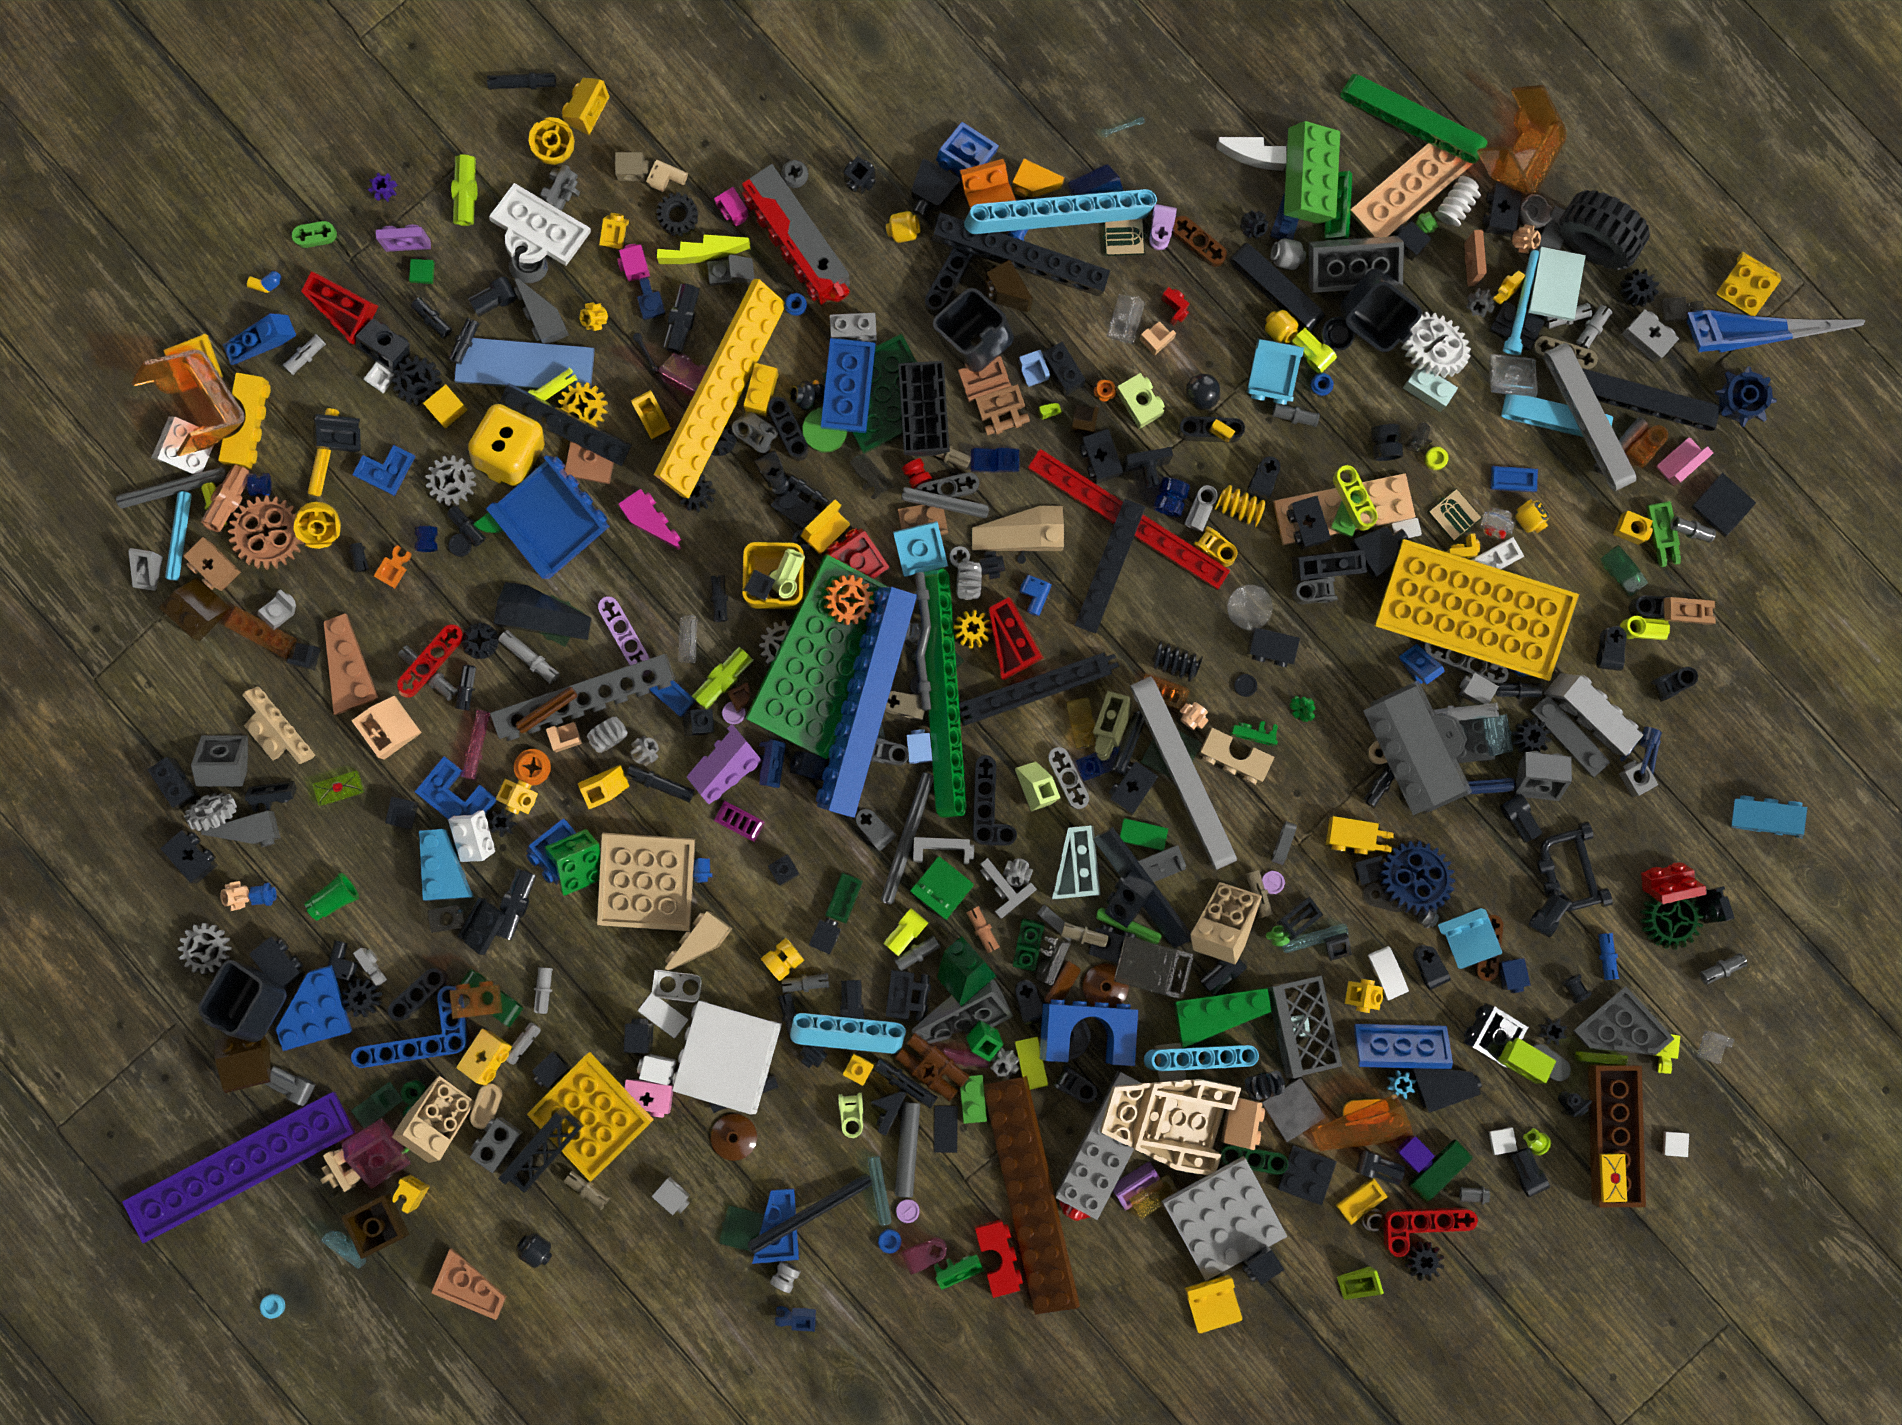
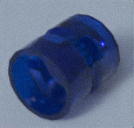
M1163 477L1159 487L1161 495H1157L1153 509L1168 516L1181 517L1185 505L1182 500L1187 498L1190 485L1181 480Z

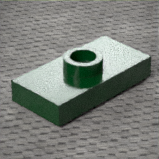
M841 873L825 916L847 924L863 881Z

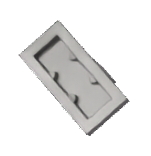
M988 858L980 864L982 867L980 872L987 881L992 879L997 885L994 889L1002 899L1006 897L1009 900L995 911L1000 919L1037 890L1032 883H1029L1016 894Z

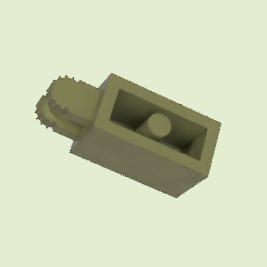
M1110 691L1106 694L1093 731L1096 738L1094 749L1099 760H1107L1113 748H1119L1133 709L1129 696Z

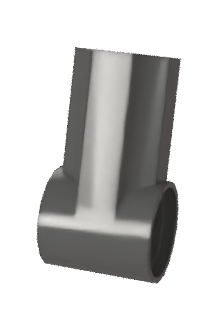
M274 1066L271 1070V1082L265 1083V1085L286 1095L288 1100L301 1106H305L316 1085L304 1077H296L277 1066Z

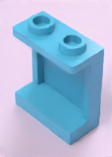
M1258 339L1247 393L1252 394L1251 398L1265 400V397L1274 398L1273 402L1285 405L1287 401L1293 402L1296 377L1304 348Z

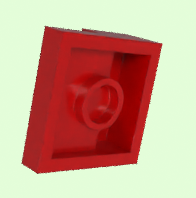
M862 528L850 530L845 535L847 539L840 544L838 541L832 543L827 547L828 552L824 554H828L873 579L889 568V565Z
M1673 863L1665 868L1654 867L1641 873L1643 890L1662 904L1706 895V886L1695 879L1694 870L1684 863Z

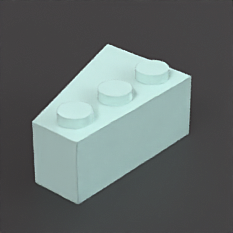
M1094 826L1068 828L1052 899L1100 895L1096 845L1093 840L1095 838Z

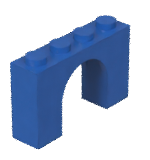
M1051 999L1050 1004L1043 1003L1040 1060L1068 1062L1070 1035L1073 1027L1083 1018L1094 1017L1103 1024L1107 1033L1106 1063L1135 1066L1138 1010L1130 1009V1004H1117V1008H1109V1003L1095 1002V1007L1087 1006V1002L1073 1001V1005H1064L1065 1000Z

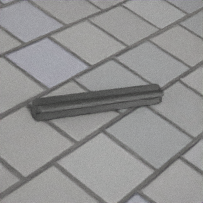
M904 487L901 493V498L904 501L986 518L989 512L988 506L907 487Z

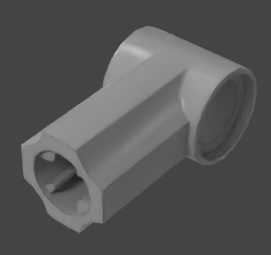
M1207 485L1199 489L1185 521V526L1203 532L1218 497L1215 488ZM1209 492L1212 495V501L1208 503L1202 501L1201 493Z

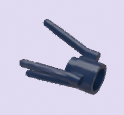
M1646 726L1643 732H1641L1643 736L1639 740L1641 741L1640 745L1647 748L1640 773L1644 774L1652 751L1649 769L1653 774L1662 732ZM1631 751L1626 756L1622 755L1620 761L1623 762Z

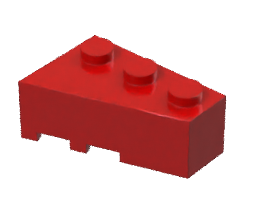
M313 271L309 274L301 290L315 307L331 321L333 326L354 345H356V336L374 317L379 307Z
M1008 597L989 608L1001 679L1006 680L1044 659L1012 598Z

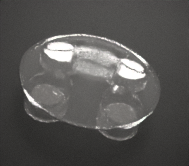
M1244 585L1237 588L1231 594L1227 604L1228 615L1232 622L1245 630H1252L1253 627L1260 628L1270 620L1273 609L1269 594L1264 588L1256 585Z

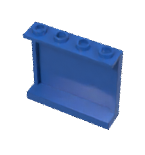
M546 455L544 457L546 461L501 501L492 503L486 508L542 579H550L610 527L606 522L607 517L599 509L596 510L592 505V498L586 492L582 493L578 488L579 483L576 478L565 472L563 462L558 457L554 458Z

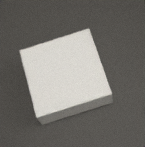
M375 362L364 380L384 393L391 384L392 379L397 375Z
M1512 1127L1488 1131L1493 1155L1517 1151Z
M1664 1131L1662 1155L1688 1157L1689 1134Z

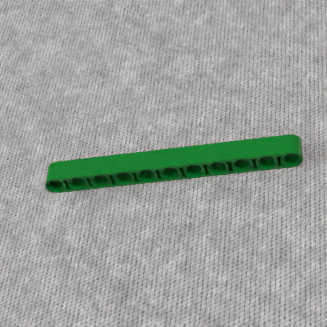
M937 569L924 572L926 590H929L930 597L928 607L931 623L925 651L927 680L931 685V691L929 692L931 703L929 721L935 805L937 814L941 818L965 814L966 794L950 578L945 569Z

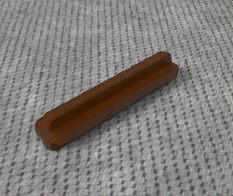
M568 687L517 722V729L521 733L527 732L577 697L576 691L572 687Z

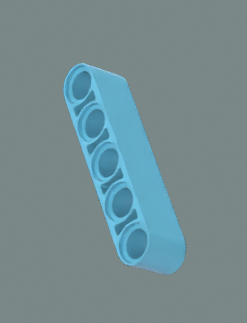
M1506 393L1501 414L1503 418L1584 437L1568 405L1518 393ZM1605 414L1612 427L1613 417Z
M800 1013L793 1019L790 1038L793 1042L801 1045L893 1054L901 1050L906 1030L903 1025L895 1022Z
M1249 1045L1149 1050L1144 1056V1063L1148 1069L1154 1071L1249 1067L1257 1063L1259 1054L1255 1047ZM1244 1050H1246L1248 1054V1058L1246 1061L1242 1059V1053ZM1223 1051L1226 1053L1225 1062H1222L1220 1059V1054ZM1201 1052L1204 1054L1205 1057L1204 1062L1202 1064L1198 1060V1056ZM1179 1053L1183 1057V1061L1180 1065H1178L1176 1061L1177 1055ZM1157 1054L1161 1057L1159 1066H1156L1154 1062Z

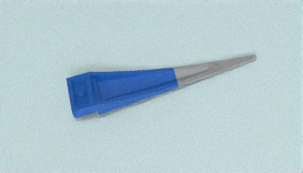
M1714 310L1688 312L1686 316L1698 352L1718 350L1719 353L1862 326L1865 322L1863 319L1807 320L1770 318Z

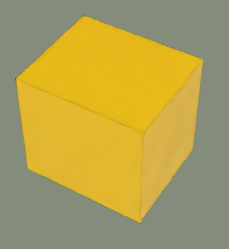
M446 384L423 403L445 429L468 410Z

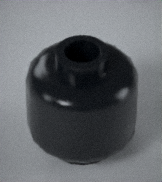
M537 1233L525 1234L516 1247L518 1258L532 1268H537L541 1264L545 1266L552 1257L550 1252L551 1243Z

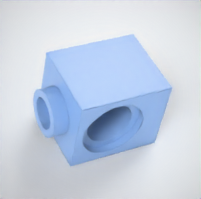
M925 730L911 731V735H907L909 764L932 762L930 733H925Z

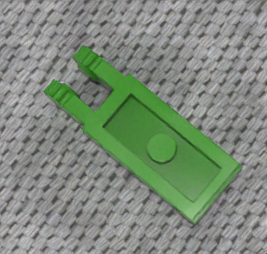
M1671 502L1646 506L1648 518L1653 521L1650 528H1653L1652 537L1655 550H1657L1656 555L1659 566L1664 567L1667 565L1665 548H1670L1672 562L1675 565L1680 564L1681 556L1678 533L1670 528L1671 520L1674 518Z

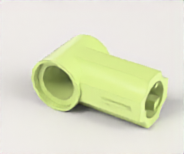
M787 549L778 569L769 575V577L775 579L772 588L782 598H789L795 593L797 589L795 579L805 558L802 553L794 549Z

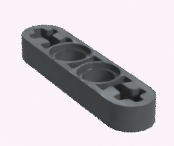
M1425 642L1423 645V650L1436 661L1469 675L1477 673L1495 685L1505 682L1508 678L1506 667L1460 653L1461 660L1458 663H1453L1449 659V654L1452 650L1447 649L1443 659L1441 658L1443 653L1439 651L1431 653L1429 645L1432 644ZM1437 646L1438 649H1441V650H1444V649H1445V648H1443V647ZM1473 659L1479 660L1482 664L1479 672H1475L1470 668V662ZM1487 664H1490L1488 669L1491 671L1500 669L1499 673L1502 677L1495 680V675L1487 672L1486 676H1484L1483 673L1487 669Z

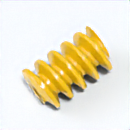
M1228 485L1225 490L1223 489L1214 510L1221 505L1223 514L1230 509V517L1239 513V521L1246 516L1247 524L1249 525L1255 520L1256 528L1265 509V500H1261L1256 504V496L1248 500L1249 494L1245 492L1240 497V489H1236L1232 493V486Z

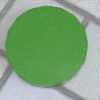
M818 408L810 412L805 418L803 436L807 445L821 453L833 452L841 447L847 437V431L821 429L823 408Z

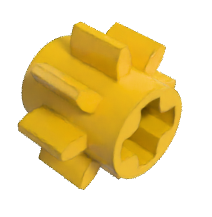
M592 302L585 304L586 309H581L579 315L581 324L586 327V330H601L602 324H606L608 319L606 309L601 307L600 303L595 304Z

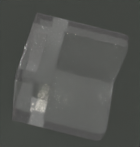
M1705 1031L1697 1057L1720 1064L1725 1047L1732 1048L1734 1039L1713 1031Z

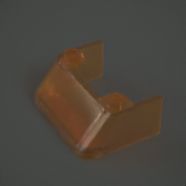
M1544 85L1512 88L1511 92L1519 106L1514 116V125L1519 135L1512 148L1510 146L1480 148L1477 151L1493 180L1524 194H1536L1539 191L1567 136L1565 125Z
M190 350L143 361L131 382L133 386L154 381L157 388L166 394L178 392L200 425L199 428L188 433L176 452L178 456L212 447L240 427L245 419L244 412L208 356L200 350Z

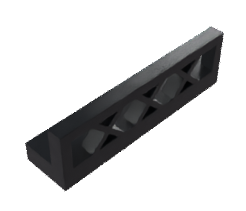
M562 1107L550 1118L498 1179L504 1185L511 1181L525 1193L584 1125L565 1107ZM565 1119L576 1127L571 1133H562V1122ZM549 1137H558L557 1149H548L547 1139ZM534 1154H543L544 1164L542 1166H533ZM520 1170H529L530 1180L526 1185L516 1176Z

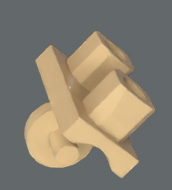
M346 1147L323 1155L328 1165L321 1168L326 1175L320 1180L322 1184L329 1181L333 1188L340 1184L345 1192L355 1187V1183L363 1177L362 1172L357 1166L349 1171L344 1167L343 1163L352 1158Z

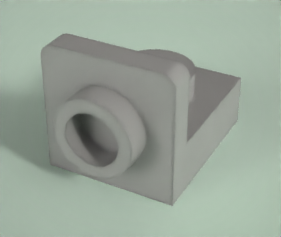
M280 589L276 592V597L258 610V616L275 630L294 615L296 608L295 600L290 594H285Z

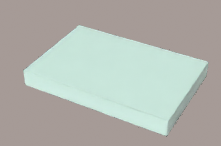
M1541 247L1539 249V258L1528 313L1573 321L1575 319L1586 255Z

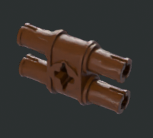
M915 1032L907 1042V1045L917 1051L922 1056V1059H918L906 1050L905 1047L900 1050L895 1059L910 1070L912 1077H917L927 1085V1089H934L949 1102L958 1090L951 1086L942 1076L946 1075L957 1083L959 1087H962L970 1075L954 1064L953 1058L950 1059L940 1051L936 1044H929Z

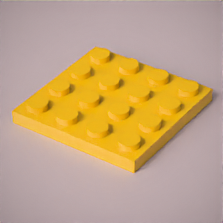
M591 1052L587 1053L527 1114L542 1129L558 1110L565 1107L584 1125L562 1150V1153L590 1182L654 1120ZM567 1119L562 1122V1133H571L576 1128ZM549 1137L558 1147V1137Z

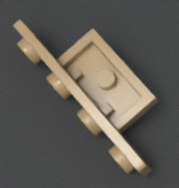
M255 687L243 693V697L256 711L244 726L272 760L279 758L286 749L299 764L314 758L315 754L309 745L303 741L294 727L289 724L280 710L275 707L260 687Z

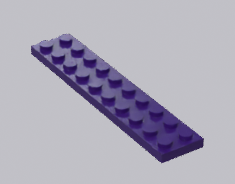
M332 1092L122 1202L143 1244L353 1135L355 1131L336 1093Z

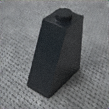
M1409 1068L1412 1079L1416 1080L1414 1085L1424 1112L1431 1113L1481 1095L1479 1088H1482L1480 1079L1473 1072L1450 1069Z

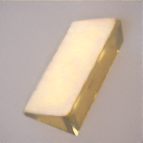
M1167 1174L1131 1197L1129 1201L1142 1220L1164 1205L1162 1200L1177 1193L1178 1190Z

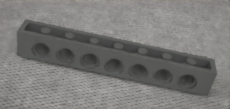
M667 654L568 686L576 691L577 697L568 703L567 710L565 712L557 710L529 729L528 734L542 730L540 725L549 723L550 727L563 723L562 718L569 715L572 719L584 716V710L590 708L593 709V712L607 708L605 703L614 701L615 705L628 701V695L635 693L637 697L650 693L649 688L657 686L658 690L672 686L670 681L676 679ZM646 670L653 671L655 679L651 683L646 682L643 678ZM625 677H629L633 681V687L630 690H625L622 687V680ZM604 684L611 688V695L608 698L603 697L600 693V688ZM568 687L490 713L499 739L506 737V740L510 741L519 738L520 731L514 723L515 715L520 714L523 718ZM581 692H586L589 695L590 700L586 705L579 702V694Z

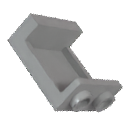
M914 837L913 862L923 861V849L964 851L963 864H969V859H974V845H970L969 839Z

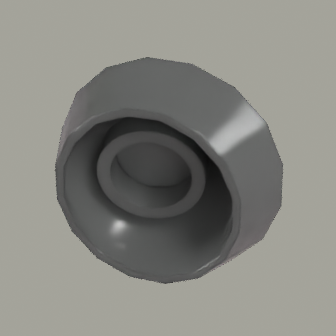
M524 246L516 250L515 255L511 257L509 261L510 273L515 279L518 278L523 283L540 281L548 271L546 257L535 263L519 262L520 255L528 250Z

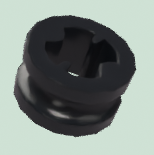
M804 530L794 533L792 537L793 543H799L797 538L801 537ZM802 544L800 546L803 552L811 548L809 544Z

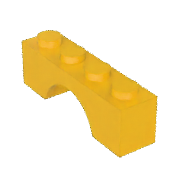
M236 373L232 395L241 401L245 408V422L240 431L235 435L223 438L218 461L227 466L236 464L252 470V465L257 460L256 445L262 436L260 425L261 420H264L266 416V407L264 405L266 398L270 395V385L263 377Z

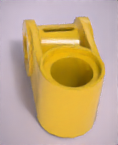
M1208 526L1205 528V533L1200 540L1193 544L1196 549L1225 567L1231 566L1237 557L1236 547ZM1228 550L1231 552L1232 558L1225 560L1221 557L1220 552Z

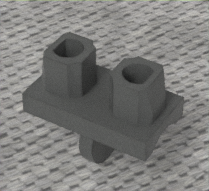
M562 164L561 168H552L549 175L554 184L552 188L545 186L540 194L545 201L561 211L565 203L569 202L571 196L578 197L580 194L575 188L578 183L576 181L578 175L572 172L569 166Z

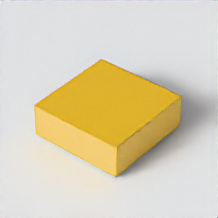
M1217 419L1210 428L1211 433L1225 442H1229L1235 433L1233 429Z

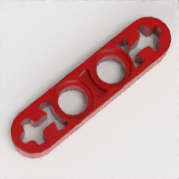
M450 624L444 627L403 673L397 682V689L401 696L410 698L416 695L460 645L462 631L458 626ZM455 632L457 639L451 638L446 646L444 643L448 639L447 633L453 634ZM438 647L444 651V654L439 658H435L431 655V650ZM420 664L427 665L429 667L428 673L419 674L416 671L417 666ZM410 674H413V676L416 678L412 682L413 689L411 690L410 688H407L406 690H404L403 683L409 684L412 680V675Z

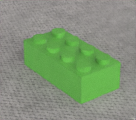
M1307 121L1288 128L1284 215L1316 224L1336 218L1340 131Z

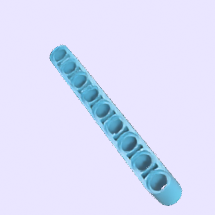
M1143 189L976 204L971 207L964 226L972 234L1143 219L1150 214L1157 202V197L1152 191Z

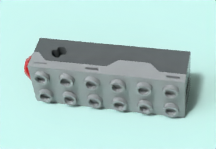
M1117 1071L1054 1193L1060 1203L1062 1213L1075 1221L1089 1217L1098 1220L1134 1148L1100 1132L1112 1087L1142 1084L1120 1071Z

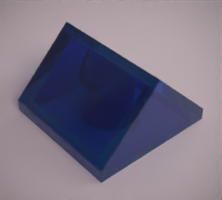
M1108 164L1068 182L1073 196L1123 191L1120 177Z

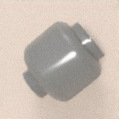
M1280 239L1274 243L1271 250V259L1274 261V264L1284 269L1295 270L1300 264L1304 263L1306 258V252L1303 251L1301 242L1291 239Z

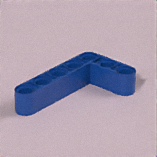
M446 986L439 990L437 999L442 1034L359 1047L351 1054L352 1063L358 1068H365L464 1051L469 1045L462 992L456 986ZM448 990H452L455 993V999L452 1003L447 1002L445 999V994ZM451 1013L458 1016V1023L455 1026L450 1025L448 1022V1017ZM454 1036L461 1039V1046L458 1049H455L451 1044ZM431 1040H435L438 1043V1050L435 1053L431 1052L428 1048ZM408 1043L413 1044L415 1047V1053L412 1056L407 1055L405 1051ZM385 1047L390 1048L392 1051V1056L389 1060L385 1059L382 1055ZM363 1050L369 1055L368 1062L366 1063L361 1062L359 1058Z

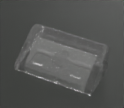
M1119 294L1107 333L1108 338L1133 344L1145 306V302L1141 298Z
M687 615L680 618L679 662H696L698 619L695 615Z

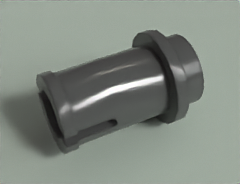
M1481 1186V1188L1460 1187L1459 1199L1460 1202H1480L1481 1205L1489 1203L1490 1191L1484 1186Z

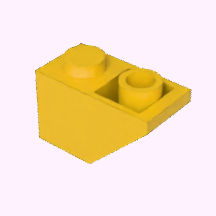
M621 765L578 783L588 809L612 800L629 787Z

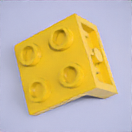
M1742 251L1737 258L1736 266L1717 291V295L1749 315L1756 316L1781 281V275Z
M1229 1274L1184 1288L1198 1333L1242 1321V1315L1233 1289L1235 1287L1234 1282Z

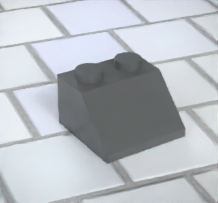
M201 735L191 764L196 786H243L247 774L248 736Z
M1538 751L1525 752L1519 762L1514 796L1522 794L1526 798L1559 801L1572 782L1571 757L1558 753L1550 755L1541 754Z

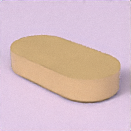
M488 1083L487 1086L483 1085L479 1089L470 1113V1122L475 1128L485 1129L489 1121L495 1118L502 1099V1090L498 1085Z

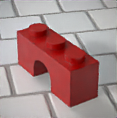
M1002 1219L975 1226L981 1252L995 1250L1002 1257L1000 1266L995 1270L987 1272L993 1298L1020 1291L1019 1284H1022L1023 1281L1020 1270L1014 1269L1013 1261H1017L1014 1247L1009 1248L1007 1238H1011L1008 1224L1003 1225Z

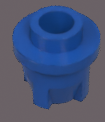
M694 859V882H708V878L713 877V874L710 873V859Z
M264 883L263 886L250 887L249 898L251 905L265 904L266 906H271L273 901L276 900V889L270 883Z

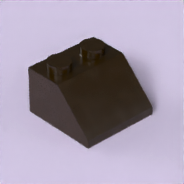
M1011 260L986 273V281L984 282L986 287H984V291L990 300L994 299L998 305L1024 312L1031 310L1033 298Z
M198 577L176 589L159 606L191 638L201 641L231 609L227 603Z
M232 1036L215 1040V1062L224 1093L271 1082L270 1043L265 1036L258 1042H249Z
M390 1193L341 1217L361 1259L410 1235L396 1204L393 1203Z

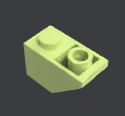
M1037 762L1015 768L1031 811L1049 806L1060 799L1053 777Z

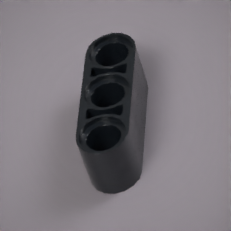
M772 398L768 403V410L791 459L803 461L808 456L809 450L797 421L784 398ZM776 405H783L785 407V410L780 414L773 412V408ZM785 425L794 426V431L790 434L784 433L782 429ZM795 445H802L804 447L802 453L795 454L792 452V448Z
M1189 416L1181 421L1178 427V435L1185 441L1225 442L1216 435L1209 434L1206 431V426L1212 425L1217 419L1228 427L1236 426L1239 429V434L1233 435L1230 441L1227 442L1233 443L1239 441L1244 434L1245 424L1238 418ZM1190 424L1194 427L1195 431L1187 433L1184 431L1183 426Z
M432 968L423 973L389 1005L388 1015L395 1021L407 1020L447 984L448 975L446 971L440 968ZM434 972L440 975V982L437 985L432 984L430 979ZM416 988H420L423 992V997L419 1001L413 997V992ZM399 1004L404 1005L406 1009L402 1017L396 1013V1007Z

